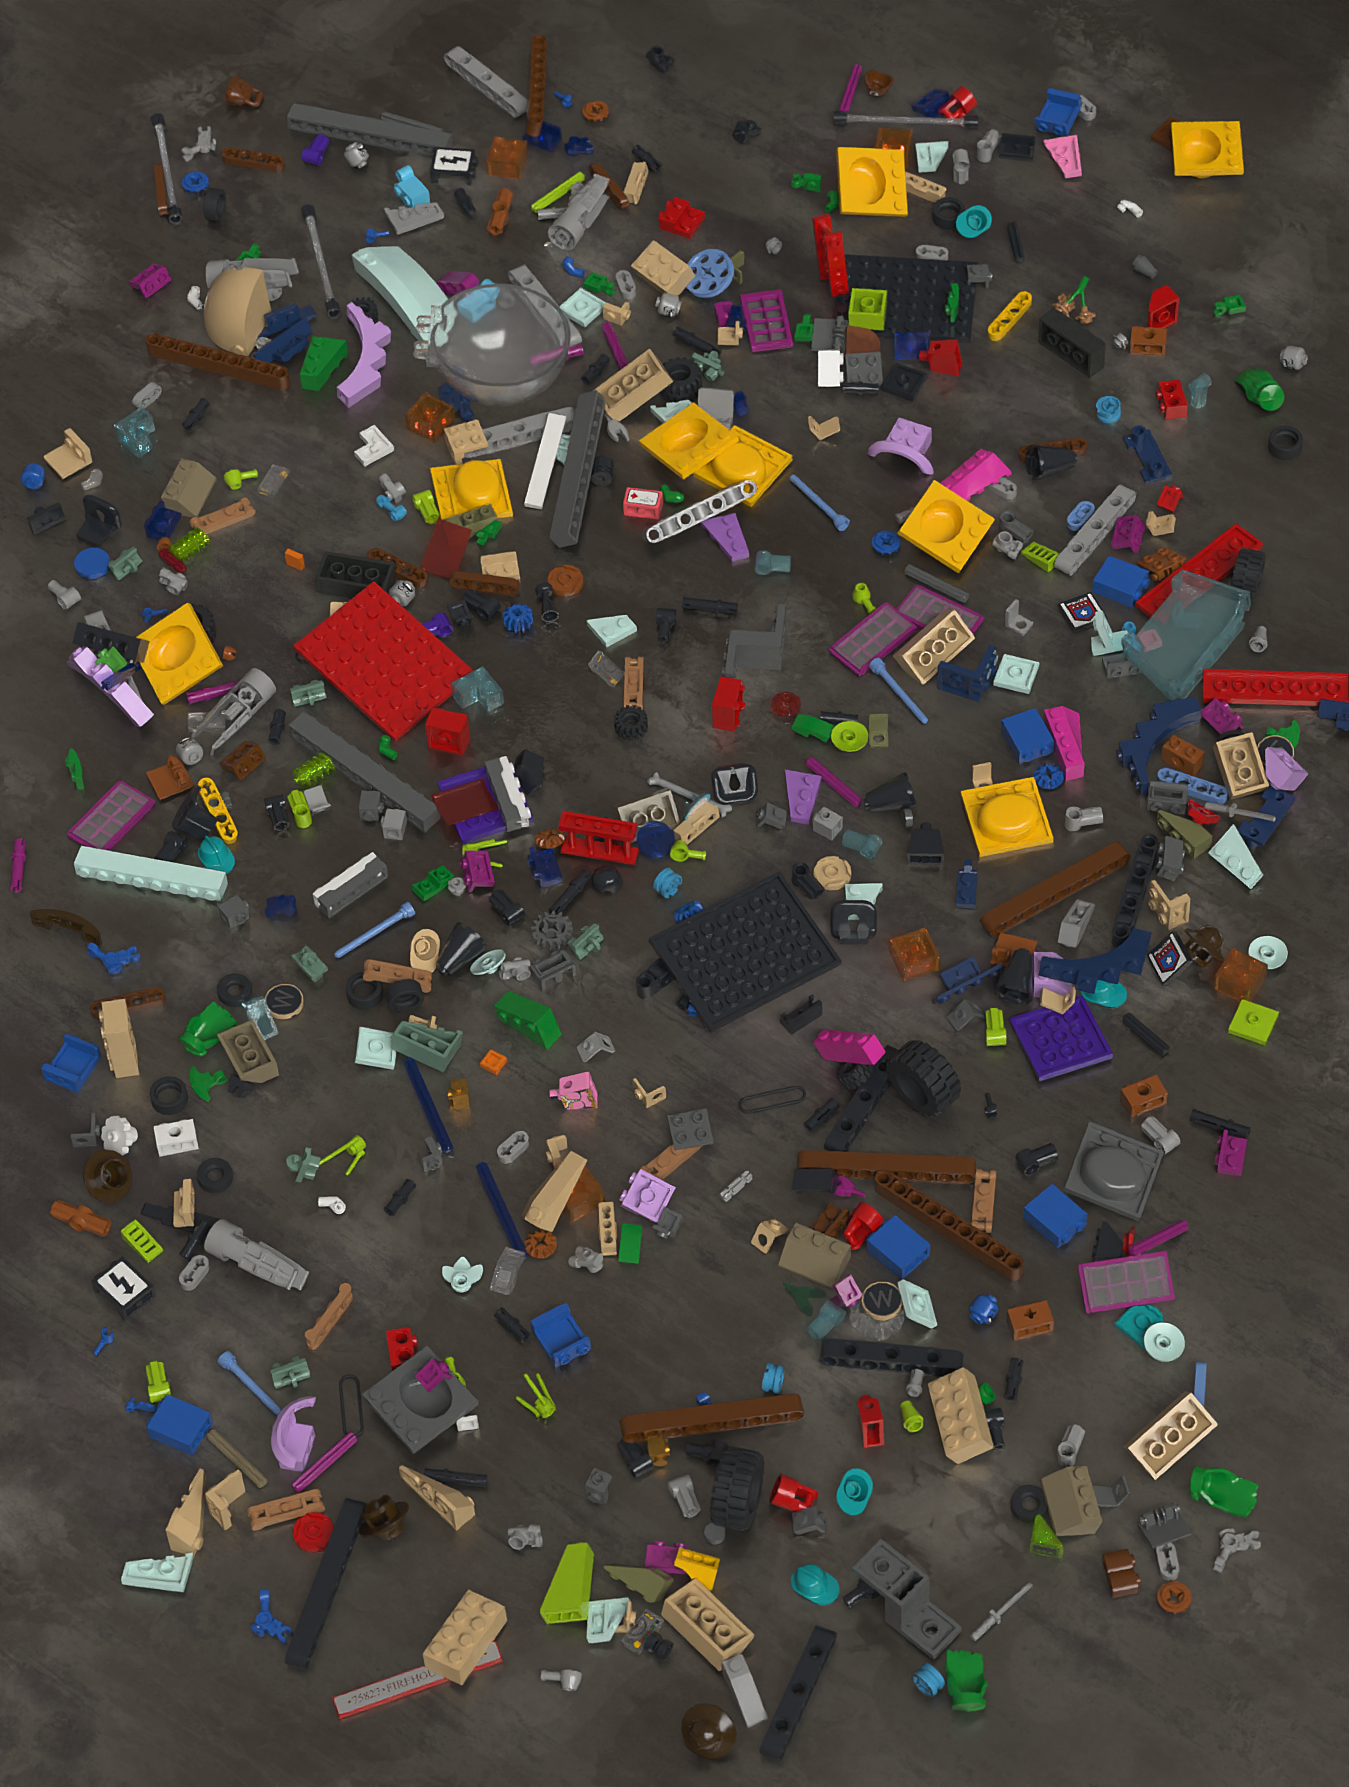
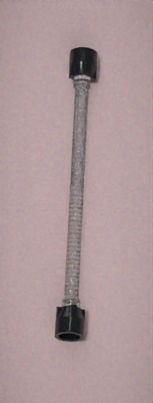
M834 111L833 125H847V122L855 121L877 123L905 122L907 124H959L964 126V129H978V116L965 115V118L941 119L930 117L855 116L847 114V111Z
M156 113L151 116L152 128L157 132L170 204L167 209L170 223L178 224L182 221L181 208H178L176 204L164 139L165 119L162 114Z
M307 204L301 208L302 217L308 224L327 297V302H325L327 315L330 318H336L341 314L340 306L333 297L315 227V220L317 219L313 205Z

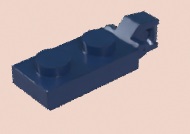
M965 859L964 869H959L956 908L975 909L977 870H972V859Z

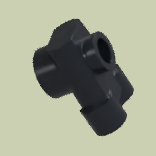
M653 46L647 52L645 58L650 61V64L657 66V69L665 73L673 65L675 59L663 54L664 50L662 47Z

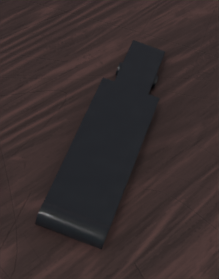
M144 1204L141 1215L155 1220H162L161 1223L163 1225L174 1227V1206L169 1205L168 1208H163L159 1205ZM194 1212V1226L174 1228L193 1232L199 1220H203L211 1225L205 1234L207 1236L213 1225L220 1219Z

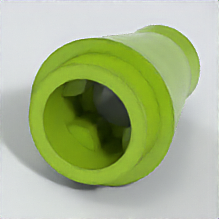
M911 1401L902 1402L900 1409L905 1429H908L909 1432L919 1431L923 1427V1417L915 1409Z

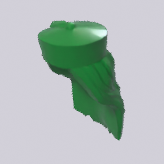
M1247 368L1235 379L1237 383L1244 387L1247 398L1265 410H1276L1284 402L1283 390L1272 378L1271 374L1265 370Z
M212 1002L201 1013L189 1019L183 1034L178 1037V1041L186 1048V1051L202 1057L207 1053L206 1049H210L219 1042L217 1034L234 1028L237 1025V1021L226 1009H222L221 1006H217L216 1002Z
M1195 1466L1190 1479V1497L1198 1501L1201 1498L1211 1506L1241 1517H1247L1257 1503L1256 1490L1259 1488L1258 1483L1246 1480L1225 1468L1207 1469Z
M951 1650L946 1651L945 1674L948 1693L952 1697V1709L970 1712L985 1708L986 1699H983V1696L988 1687V1682L983 1676V1655L978 1653L971 1654L970 1651L963 1650L959 1652L957 1650L953 1652Z

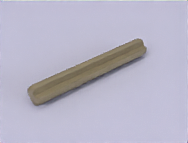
M212 1429L207 1433L208 1440L259 1488L267 1484V1477L216 1429Z

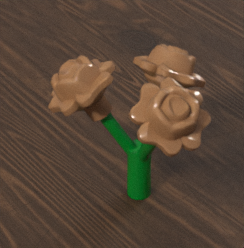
M1083 275L1077 290L1073 294L1065 295L1062 293L1057 297L1058 303L1052 304L1054 308L1070 317L1068 312L1075 309V302L1073 300L1080 293L1081 312L1078 316H1075V319H1079L1081 324L1092 322V318L1096 316V313L1088 311V306L1085 304L1084 289L1089 280V277Z

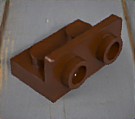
M245 740L219 764L222 769L234 772L236 778L241 781L262 763L266 757L259 744Z
M829 1203L811 1225L810 1229L837 1239L840 1230L846 1228L850 1222L849 1209L845 1208L842 1211Z

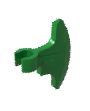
M1293 720L1289 728L1280 727L1279 732L1273 728H1268L1265 738L1273 735L1285 737L1295 749L1300 734L1298 722Z
M195 1066L190 1068L189 1079L194 1092L206 1102L211 1100L209 1095L210 1088L227 1081L222 1070L215 1072L211 1076L209 1071L199 1073Z

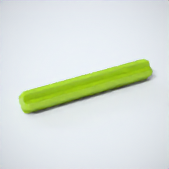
M578 172L534 202L531 205V210L534 213H538V209H544L570 191L571 186L576 182H583L585 180L584 174Z

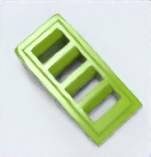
M1032 542L1021 551L1023 556L1047 573L1055 568V561L1060 555L1036 542Z
M133 1220L121 1230L122 1239L147 1263L163 1252V1248L137 1220ZM153 1246L154 1248L146 1254L145 1252Z

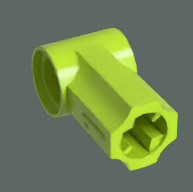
M428 489L412 495L416 510L420 511L425 523H436L440 515L434 504L431 491Z
M291 791L287 799L294 815L295 824L299 828H307L312 823L310 807L307 805L303 791Z
M990 1008V1010L985 1011L987 1028L985 1030L986 1046L1006 1045V1028L1003 1025L1002 1010Z
M150 1362L146 1366L149 1382L148 1391L151 1403L164 1400L167 1394L171 1396L169 1383L166 1380L163 1362Z

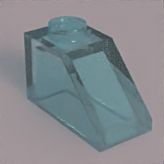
M257 996L242 1003L249 1021L254 1020L264 1040L279 1034L265 998Z

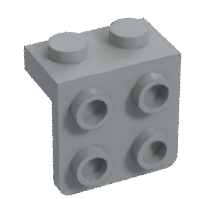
M700 388L698 391V406L731 430L733 424L734 391Z

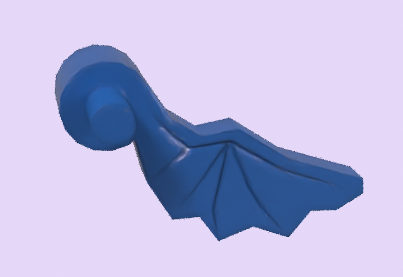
M131 1398L125 1406V1410L128 1412H133L134 1409L154 1413L157 1411L154 1405L147 1402L134 1403V1398Z

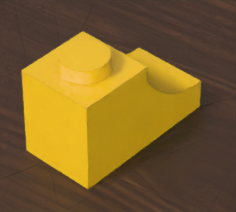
M679 1547L674 1566L683 1569L690 1576L691 1581L696 1578L707 1590L712 1591L720 1559Z

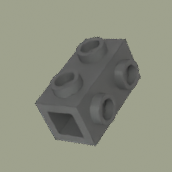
M1165 836L1163 841L1158 843L1156 850L1158 857L1155 862V868H1157L1156 876L1175 881L1177 876L1182 874L1184 870L1182 860L1185 855V849H1183L1184 841Z

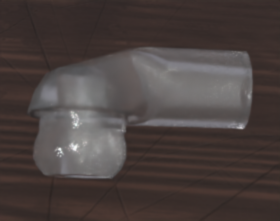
M94 469L91 472L90 479L81 483L84 491L100 485L103 476L101 470Z

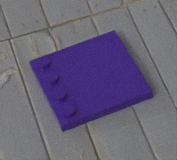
M485 767L437 782L462 844L506 831L486 775ZM532 813L531 818H529V823L534 822V817Z
M1083 996L1076 997L1075 1003L1064 1014L1044 1007L1010 1018V1025L1039 1082L1113 1058V1053Z

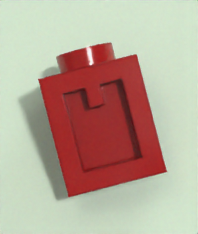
M1165 485L1156 504L1157 507L1174 513L1179 500H1182L1184 497L1181 489L1173 485L1171 487Z

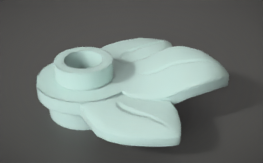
M461 1257L454 1267L443 1266L442 1270L443 1278L451 1283L452 1288L456 1292L468 1291L472 1283L477 1282L483 1274L482 1265L471 1267L464 1257Z

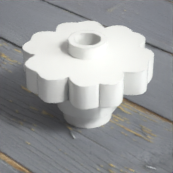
M111 1116L106 1119V1126L102 1127L101 1138L105 1141L104 1149L116 1151L123 1156L128 1153V1146H131L137 1140V1130L130 1126L126 1118Z

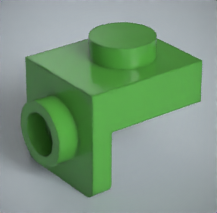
M114 646L109 650L105 648L97 654L99 658L95 661L96 665L101 662L106 664L114 674L127 664L126 660Z

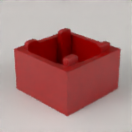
M720 676L712 703L713 728L735 732L736 727H739V715L741 709H745L746 705L743 702L745 686L742 684V680Z
M432 708L425 723L428 748L464 755L470 741L468 715L445 711L440 708Z

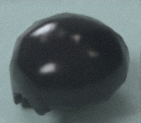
M611 865L597 868L591 878L593 887L601 893L605 891L615 893L621 888L623 882L619 871Z

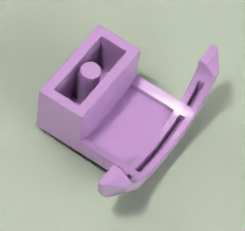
M898 418L886 441L873 443L868 449V455L875 457L880 452L899 454L916 463L923 473L933 474L931 463L922 455H925L931 444L932 428Z
M307 1396L294 1400L284 1407L278 1415L272 1429L271 1444L273 1453L279 1461L280 1468L305 1472L315 1433L313 1426L296 1423L294 1412L304 1407H314L316 1397Z

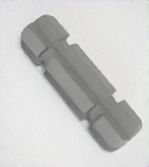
M743 1171L740 1174L741 1177H736L726 1186L727 1189L724 1188L719 1192V1197L724 1202L731 1199V1195L734 1196L745 1184L752 1180V1174L749 1171Z

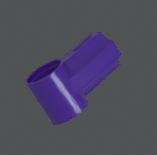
M323 134L315 136L310 146L304 148L302 161L319 166L323 159V153L329 145V139Z
M442 612L435 614L430 621L421 623L435 636L446 637L453 631L447 615Z

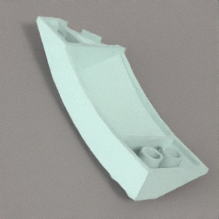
M399 246L366 247L352 254L355 271L383 296L415 338L428 349L444 342L445 332L449 329L450 319L454 315L455 309L435 281L415 260Z

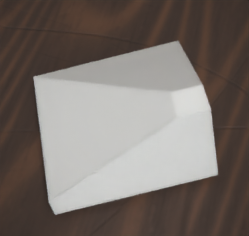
M477 1415L465 1416L457 1421L458 1431L478 1428Z

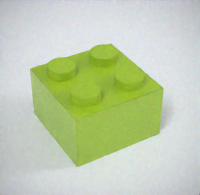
M852 288L849 326L867 328L869 330H884L887 290Z

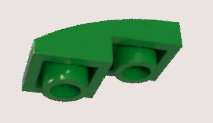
M958 283L951 284V291L948 292L947 305H945L946 316L949 315L951 322L955 321L959 309Z
M798 714L791 729L806 738L811 734L826 743L834 725L812 716Z
M69 749V756L65 758L66 768L69 767L72 782H76L77 789H85L80 760L73 749Z
M442 865L428 872L427 878L413 884L412 891L424 902L447 887L449 880L455 878V876Z
M622 1223L618 1262L639 1264L642 1225Z

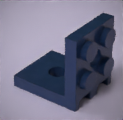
M989 645L976 671L940 661L938 664L937 689L979 702L984 691H988L991 684L990 680L996 676L998 667H996L998 660L996 647Z

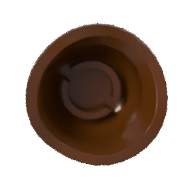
M876 70L867 71L865 74L866 89L872 95H885L893 85L894 79L890 75Z

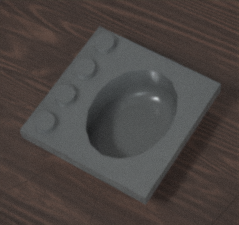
M1089 1121L1063 1191L1139 1221L1164 1151Z
M428 1346L362 1394L363 1399L413 1454L479 1405L478 1400L450 1370L449 1373L452 1375L450 1380L444 1378L432 1391H426L415 1375L431 1359L441 1361Z

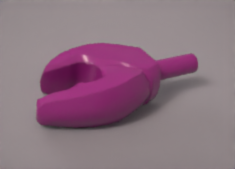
M839 1176L837 1184L840 1185L837 1186L836 1193H831L836 1196L851 1197L852 1194L863 1198L866 1193L856 1190L854 1183L843 1176Z

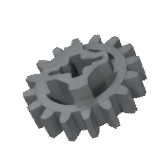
M552 911L551 915L545 912L544 917L538 915V921H533V926H531L532 938L536 940V945L542 943L543 949L549 946L550 950L553 949V946L560 949V945L566 946V940L569 941L571 935H573L572 921H569L568 916L563 917L562 912L558 915H555V911Z

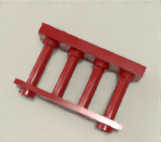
M829 214L813 217L819 278L821 281L830 280L832 297L849 293L842 232L832 233L831 216Z
M567 811L562 812L558 828L559 831L567 832V836H565L561 853L635 865L639 848L631 847V842H634L638 828L637 823ZM575 833L586 835V839L575 838ZM593 836L602 837L605 842L594 841ZM612 839L623 841V845L612 844Z

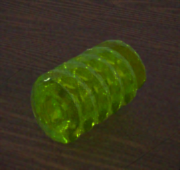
M194 528L187 535L178 539L176 543H173L170 546V550L180 562H183L182 558L188 561V555L194 557L193 551L200 553L199 547L204 550L206 548L204 543L211 545V541L203 530Z
M319 753L317 757H312L311 761L307 760L299 768H294L293 776L298 785L304 790V784L311 787L310 780L317 783V776L322 780L324 778L323 772L328 776L330 775L328 769L333 772L336 769L329 756Z

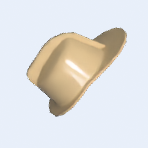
M422 929L411 939L409 950L412 968L427 970L431 973L437 968L436 962L439 958L440 939L433 930Z

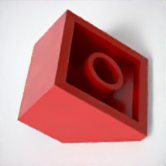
M1168 285L1158 288L1152 293L1147 327L1166 328L1178 321L1179 297Z

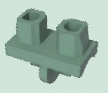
M718 352L705 353L704 357L697 353L693 354L694 363L699 365L701 372L703 369L707 370L704 374L705 378L713 382L718 375L723 376L724 371L721 370V365H719L721 359L718 358Z
M132 547L129 550L125 549L122 551L118 559L111 560L107 565L115 579L120 580L129 572L135 573L137 566L142 563V559L139 557L137 549Z
M313 680L309 684L302 686L299 684L294 685L290 689L294 707L307 703L312 706L315 701L326 699L322 680Z
M594 923L591 927L585 925L581 929V936L578 939L572 937L568 941L569 948L574 952L577 959H583L591 950L598 952L601 949L599 943L604 937L599 931L598 924Z
M307 945L300 952L291 955L292 960L314 982L321 979L323 973L328 971L327 966Z
M306 1147L302 1158L296 1154L290 1155L286 1160V1166L291 1171H299L295 1182L301 1183L303 1178L313 1180L321 1157L311 1155V1148Z
M300 1356L292 1358L290 1363L286 1365L274 1364L272 1365V1370H270L275 1389L289 1384L296 1388L298 1387L297 1381L311 1377L306 1359H301Z

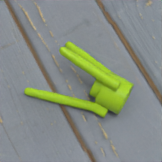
M491 839L463 845V856L466 851H479L481 848L506 844L507 840L495 841ZM490 862L493 867H503L502 864Z
M355 1135L345 1145L320 1160L319 1165L346 1149L350 1155H357L345 1173L348 1176L359 1159L365 1154L363 1149L366 1147V1143L360 1136Z
M537 1373L536 1377L545 1397L541 1395L530 1377L524 1374L528 1384L538 1397L535 1401L536 1407L534 1408L519 1396L516 1397V1400L532 1411L537 1418L540 1416L542 1418L549 1417L555 1412L556 1404L552 1401L540 1374Z

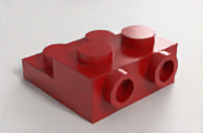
M674 197L673 200H668L666 210L659 213L658 221L660 229L690 239L706 215L704 211L690 207L689 201Z

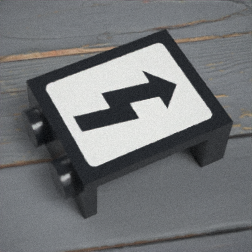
M435 147L430 168L431 183L438 184L440 174L467 176L468 185L471 186L472 180L476 178L475 167H478V156L475 155V149Z
M123 1256L113 1261L106 1270L98 1273L91 1281L94 1292L97 1294L101 1291L118 1308L119 1315L124 1321L156 1297L154 1286Z

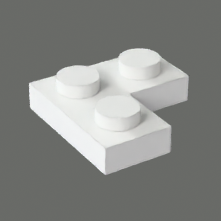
M373 425L360 432V438L367 445L354 451L355 457L365 467L393 452L394 446Z

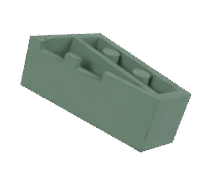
M401 1021L392 1035L391 1049L444 1072L461 1046L463 1031L450 1032L445 1031V1028L441 1027L433 1029L427 1028L423 1024Z

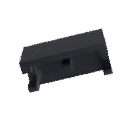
M1001 134L1000 159L1033 162L1035 136Z
M813 994L808 997V1002L788 1015L785 1012L781 1014L780 1023L791 1035L823 1015L822 1002L820 1000L815 1002Z
M795 1169L792 1190L797 1192V1194H801L802 1191L828 1190L831 1193H836L839 1176L833 1169Z

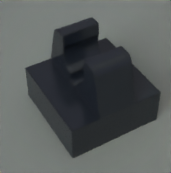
M231 1074L228 1082H230L228 1092L234 1094L238 1088L239 1093L237 1097L244 1098L249 1091L252 1092L255 1084L240 1080L239 1076Z

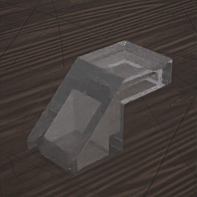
M509 1247L505 1248L498 1260L490 1290L509 1296L516 1284L517 1270L525 1259V1252Z

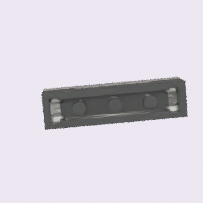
M507 756L486 761V775L507 832L529 826L531 813L529 807L524 805L526 803L524 793L519 792L520 783L518 777L514 778L513 773L515 771L512 762H508Z
M373 852L364 856L359 862L348 867L339 876L332 878L330 882L323 887H319L313 893L315 906L330 918L388 877L387 865Z

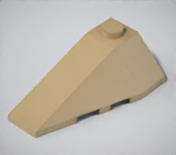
M571 1151L530 1196L521 1214L522 1217L538 1228L552 1232L587 1159Z
M403 1465L399 1467L400 1478L456 1531L475 1515V1504L469 1496L465 1497L459 1491Z
M199 1469L190 1484L189 1495L184 1494L181 1499V1508L176 1507L166 1528L171 1550L183 1554L193 1553V1556L203 1545L202 1535L206 1476L203 1469Z

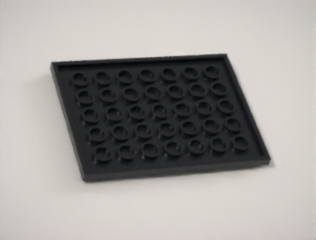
M844 254L849 293L835 296L832 319L842 316L844 317L843 320H849L852 288L887 290L884 330H871L878 338L971 342L977 282L968 283L967 265H978V262ZM958 283L959 309L955 321L951 322L949 315L946 316L945 305H947L951 284Z
M780 871L649 938L650 945L710 1033L838 967L842 963V960Z

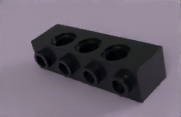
M80 622L77 623L73 644H77L81 648L84 646L89 649H95L94 653L98 654L105 648L109 650V643L112 641L111 647L114 646L120 655L126 658V662L136 664L139 661L144 663L150 641Z

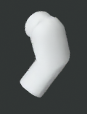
M1121 200L1120 204L1117 205V208L1122 212L1127 208L1136 217H1140L1143 214V210L1133 202Z
M192 286L187 299L197 310H200L203 307V303L199 300L201 290L198 286Z
M337 1196L319 1197L318 1199L319 1207H330L336 1214H342L345 1211V1204Z

